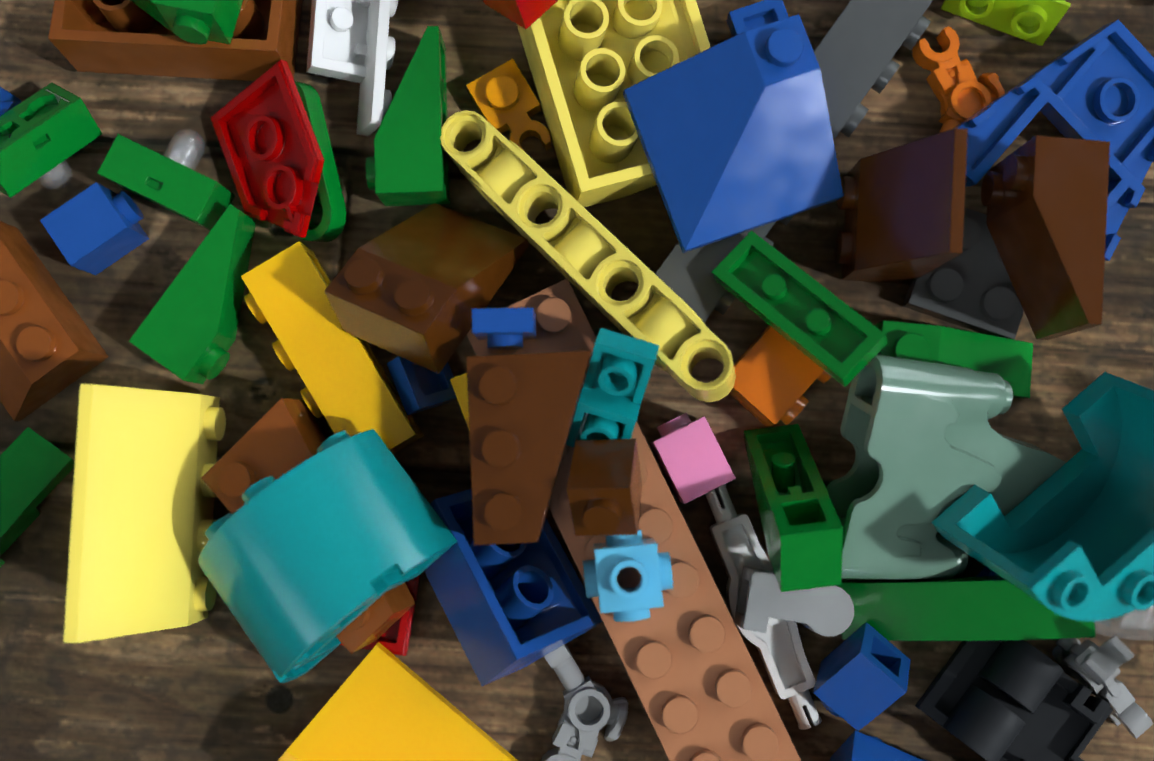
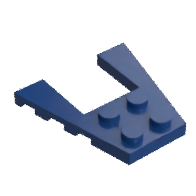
M1119 19L1102 26L955 127L968 129L965 187L976 185L1039 111L1065 138L1110 142L1105 261H1110L1121 239L1116 234L1129 208L1137 207L1146 189L1142 182L1152 162H1154V57Z

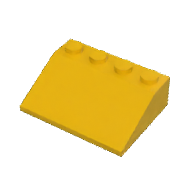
M378 642L278 761L518 760Z

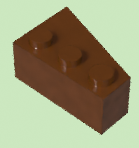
M591 351L466 357L474 545L534 543L540 539L589 366Z

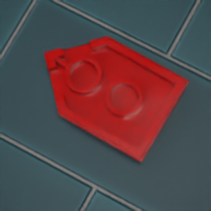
M279 60L212 115L210 119L245 214L284 228V231L295 236L306 238L325 160L288 63L285 60Z

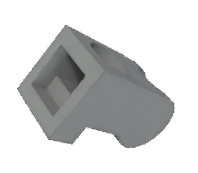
M743 566L734 623L745 630L766 633L768 620L771 617L801 623L804 627L825 637L837 636L845 632L851 625L854 617V604L850 595L837 586L781 592L774 572Z

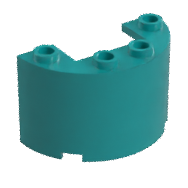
M1104 372L1062 408L1082 449L1004 517L991 493L974 485L931 522L947 541L1056 614L1077 621L1093 622L1108 620L1130 613L1136 609L1146 610L1154 605V390Z
M374 429L350 436L346 430L332 435L317 448V454L297 465L277 480L274 476H268L250 486L241 497L245 504L238 511L230 513L214 522L204 533L209 541L200 553L198 565L280 683L292 681L308 673L341 644L336 636L384 593L419 576L457 542L453 534Z

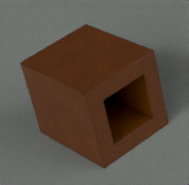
M636 439L575 441L567 484V495L575 536L637 535L642 479Z

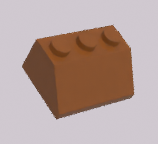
M0 221V402L14 421H21L109 356L19 229Z

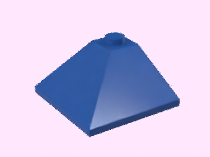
M799 14L744 31L625 89L623 92L682 253L831 203L844 196L821 69Z

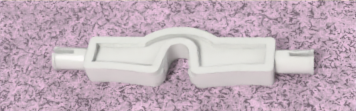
M726 484L716 488V492L712 490L706 493L705 496L716 520V523L709 527V531L728 575L726 601L734 621L743 566L772 572L774 570L758 541L749 517L746 514L737 515L726 489ZM769 617L766 633L745 630L735 624L742 635L757 647L775 693L781 699L788 698L799 729L811 728L809 721L814 726L820 724L822 719L819 717L808 690L815 686L816 680L805 656L796 622Z

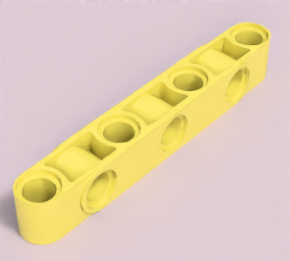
M464 110L454 113L445 121L441 129V145L461 173L500 215L526 238L566 279L568 278L624 335L659 345L654 363L656 366L671 375L691 396L699 401H719L730 393L736 379L730 350L672 289L513 141L507 140L482 115L475 111ZM481 139L476 148L463 152L467 144ZM549 208L558 209L557 214L548 223L535 224L536 217L543 210ZM632 281L638 284L637 291L628 300L617 301L611 299L613 289L621 282ZM712 358L723 364V372L712 382H699L691 376L694 366L702 359Z

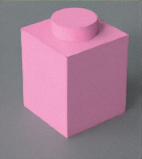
M686 412L657 427L661 438L650 444L680 503L686 504L736 479L705 416L691 422Z

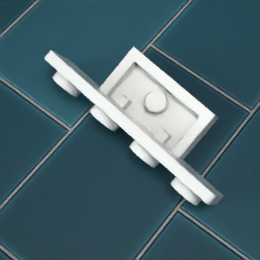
M312 0L306 72L360 83L357 135L369 136L380 127L392 102L391 91L385 89L386 70L391 68L395 55V38L388 36L389 19L396 12L398 0Z

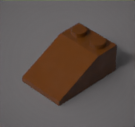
M954 128L861 158L847 173V176L841 177L844 196L837 200L839 210H845L844 231H839L836 237L835 262L836 264H842V280L908 284L962 254L968 129Z
M1036 135L989 169V172L984 177L981 187V202L984 206H987L986 225L1036 339L1050 340L1102 325L1110 142Z
M434 203L360 246L324 292L344 332L439 374L472 328V309L486 308L529 247L526 238Z

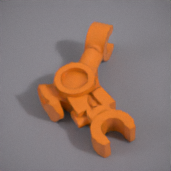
M950 26L944 28L936 37L938 44L942 48V53L933 51L925 38L919 40L912 49V55L916 64L923 69L931 71L926 80L941 103V118L939 122L943 125L939 133L955 128L1005 94V90L996 73H983L977 80L968 59L960 61L958 55L959 37Z

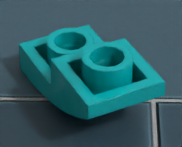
M600 328L566 445L574 447L575 441L631 439L657 357L659 345Z

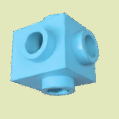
M638 529L637 535H605L606 543L594 544L595 559L583 561L586 598L599 597L600 613L613 612L614 621L628 622L650 618V608L664 607L662 590L673 589L669 552L658 553L657 542L653 538L642 539L641 529ZM625 567H634L639 570L641 580L638 586L628 589L620 587L617 583L619 571Z

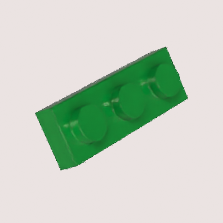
M752 230L712 271L716 282L844 387L887 344L886 334Z

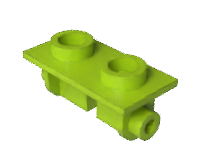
M944 0L941 10L1042 46L1070 8L1071 3L1065 0Z

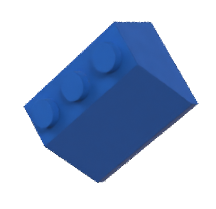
M472 489L434 499L430 504L457 542L425 569L424 572L482 687L532 664L603 622L591 599L586 598V590L547 519H545L538 542L474 545Z

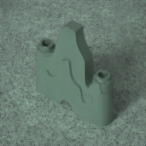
M876 355L851 381L840 432L845 439L853 444L856 452L855 462L846 475L831 481L826 488L843 527L842 579L923 580L953 578L956 574L963 573L968 564V554L947 541L931 522L974 485L991 493L1005 517L1066 463L1033 444L1004 436L991 428L988 420L998 416V414L1006 413L1013 400V390L1010 383L1003 380L998 373L976 371L961 366Z

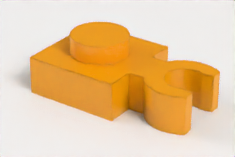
M513 58L466 85L468 93L481 115L501 134L509 130V140L517 144L523 151L521 143L530 136L538 138L545 150L552 148L551 136L546 126L530 118L541 111V106Z

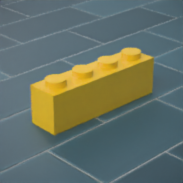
M298 241L241 276L250 293L244 296L248 308L261 324L268 321L278 340L272 343L276 355L289 371L296 368L306 385L304 389L300 390L304 402L316 418L325 417L334 434L346 430L350 436L374 429L392 454L424 436L412 415L407 416L396 388L368 342L344 332L324 292L331 283V280L312 250Z

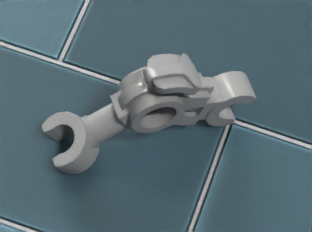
M1115 635L1100 647L1087 639L1082 643L1077 638L1059 639L1056 642L1057 646L1052 651L1055 660L1066 674L1073 677L1080 685L1092 691L1091 694L1097 698L1104 699L1111 705L1110 707L1113 710L1108 718L1113 724L1119 726L1122 723L1127 731L1136 739L1153 725L1151 718L1135 702L1136 699L1126 686L1116 679L1121 672L1119 666L1129 661L1135 654Z
M567 644L544 656L565 688L562 691L565 699L564 711L552 737V743L557 747L548 750L540 761H580L582 755L592 758L598 742L597 736L599 731L607 724L604 739L609 742L615 741L620 737L627 720L628 701L626 697L611 699L610 693L603 685L592 681L590 676L584 677L572 657Z

